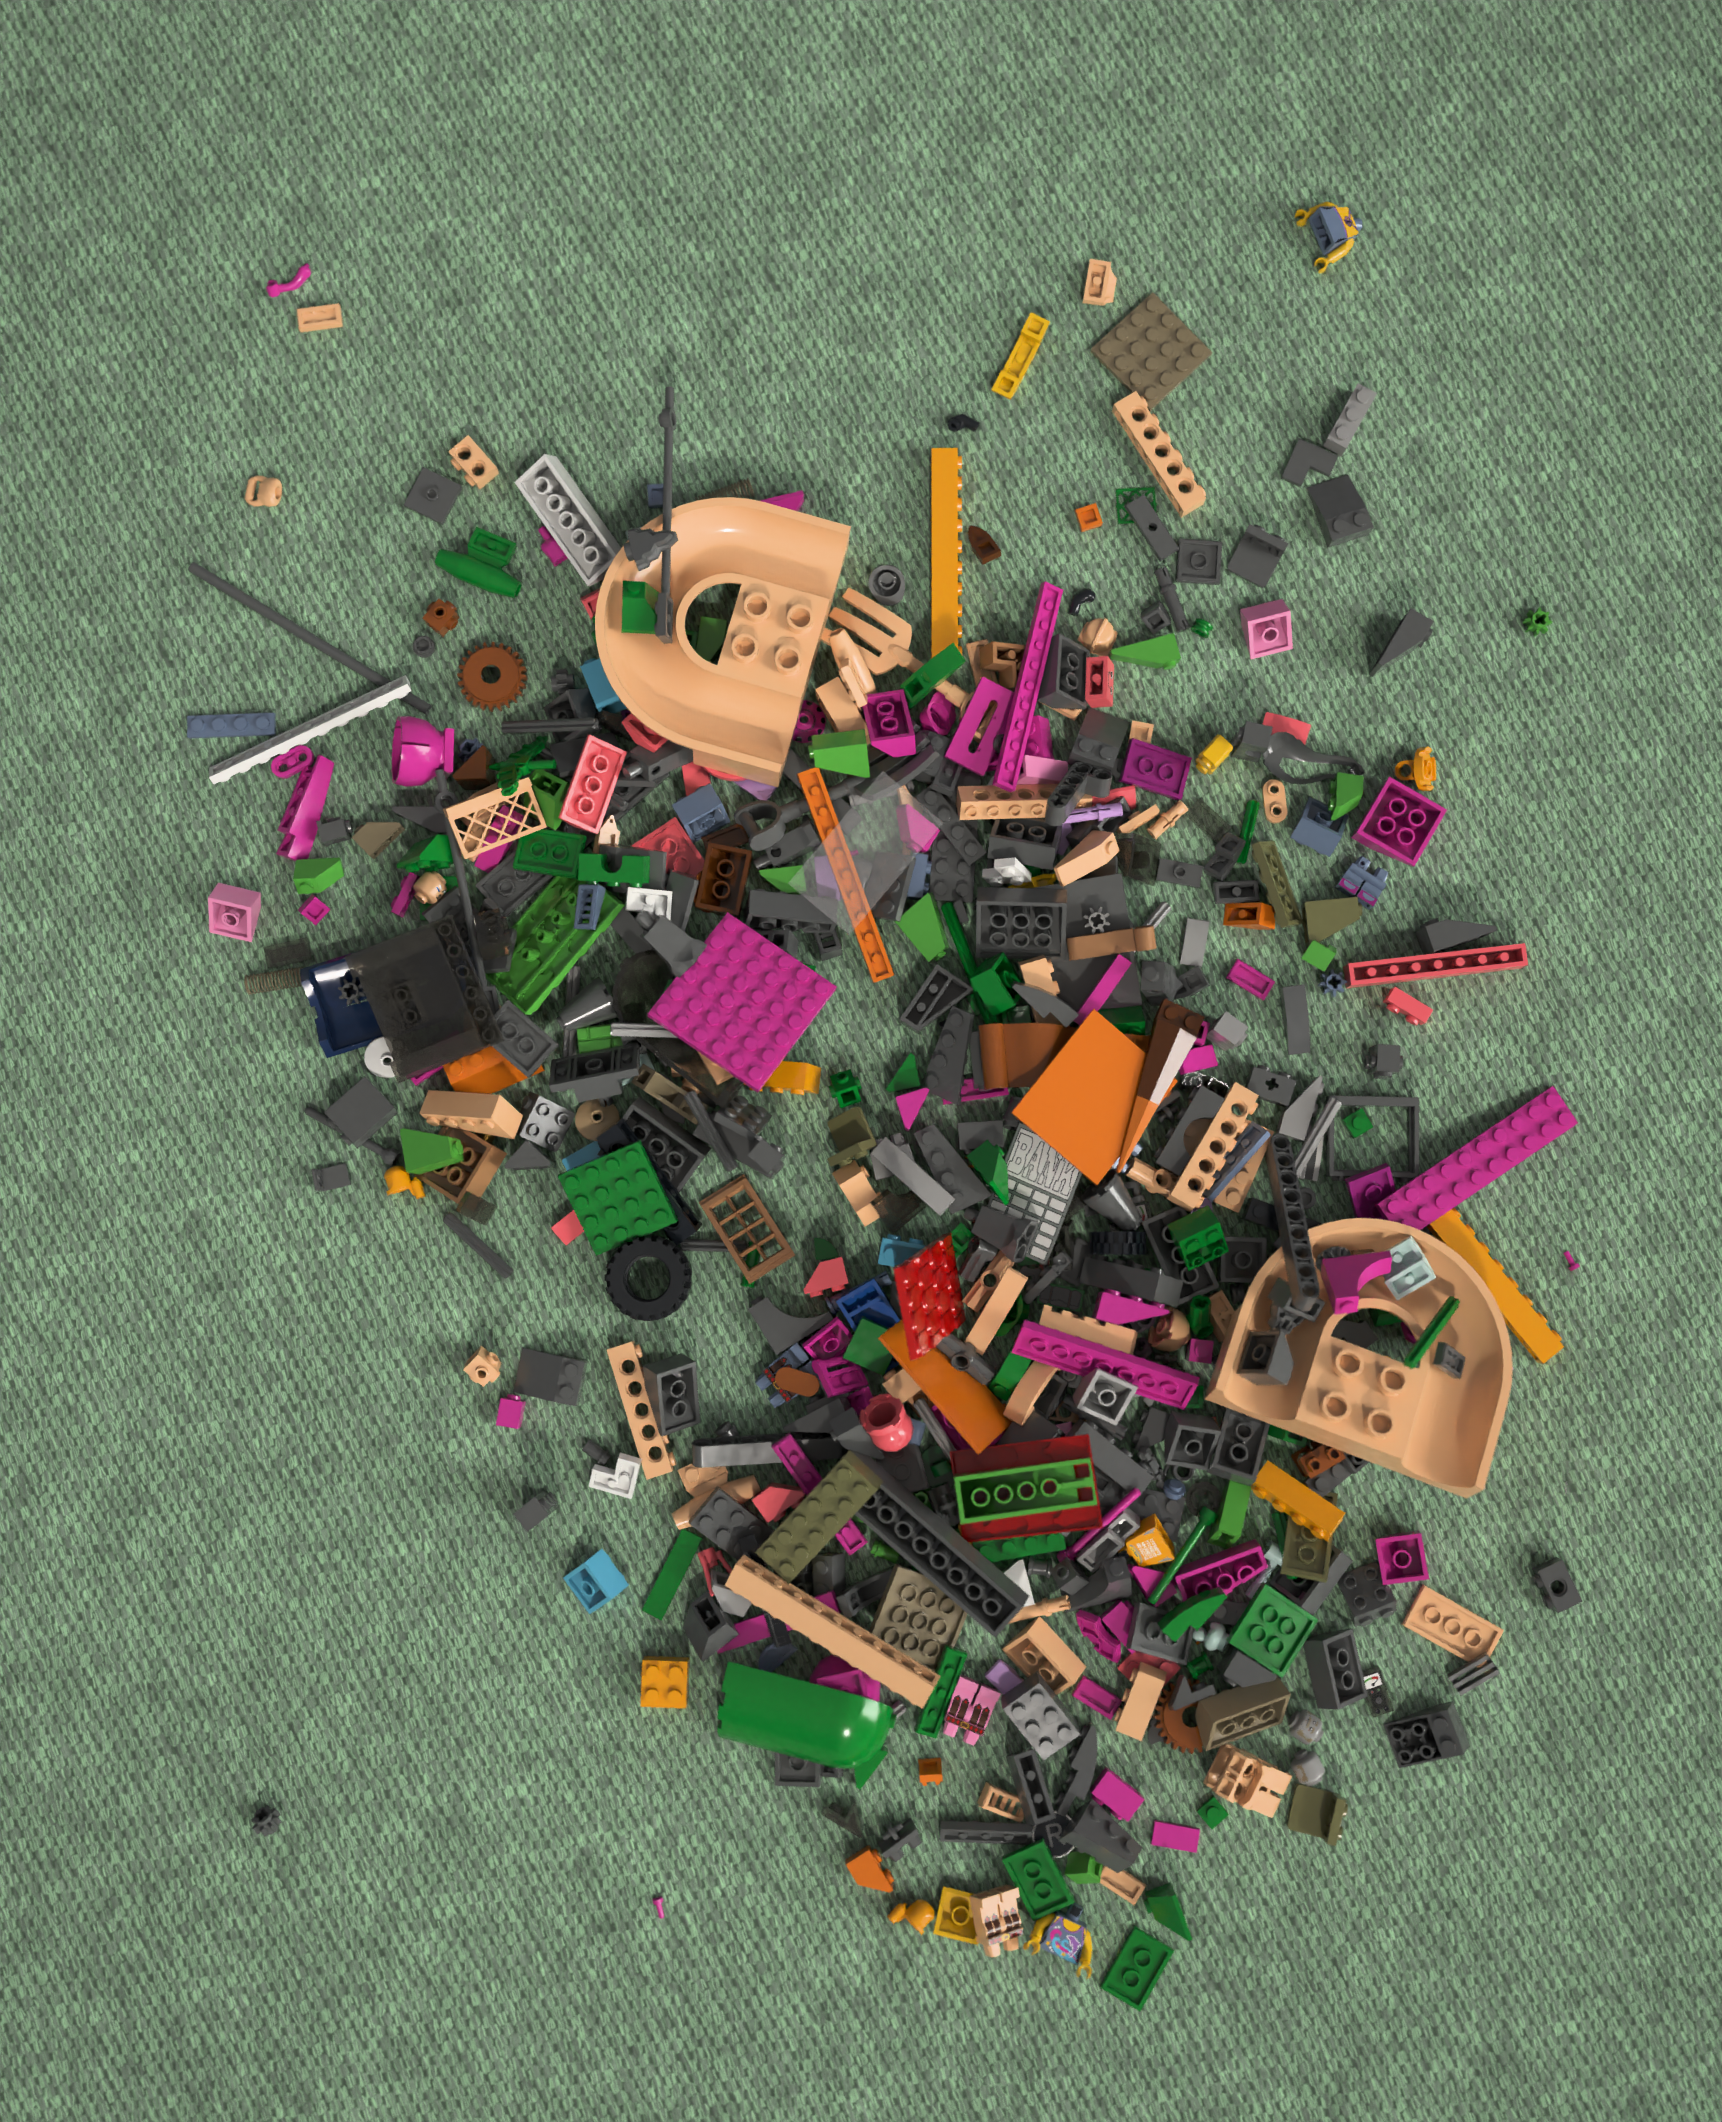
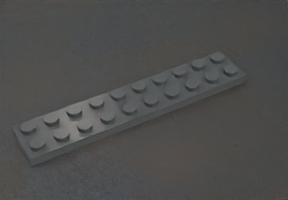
M630 751L624 759L625 764L629 765L631 764ZM666 773L656 778V787L615 786L613 792L628 802V806L621 812L609 804L603 822L609 815H613L615 823L665 781L670 774ZM564 821L556 829V831L585 835L587 839L584 850L595 841L596 834L571 826ZM516 850L475 885L486 898L489 897L504 911L502 915L504 919L554 877L553 875L515 870L512 866Z

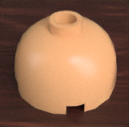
M1168 1305L1164 1306V1309L1170 1310L1169 1314L1161 1315L1156 1328L1152 1325L1148 1332V1342L1152 1344L1151 1346L1164 1352L1176 1351L1187 1344L1190 1339L1188 1318L1181 1311Z

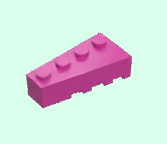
M1253 1539L1182 1565L1173 1578L1176 1582L1181 1601L1184 1602L1194 1595L1217 1587L1223 1589L1227 1595L1233 1591V1588L1241 1583H1245L1266 1569L1268 1565L1260 1544Z

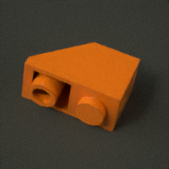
M870 1845L846 1859V1866L857 1885L889 1893L893 1891L892 1882L895 1880L888 1868L884 1871L881 1870L880 1862L883 1860L876 1848L872 1850Z

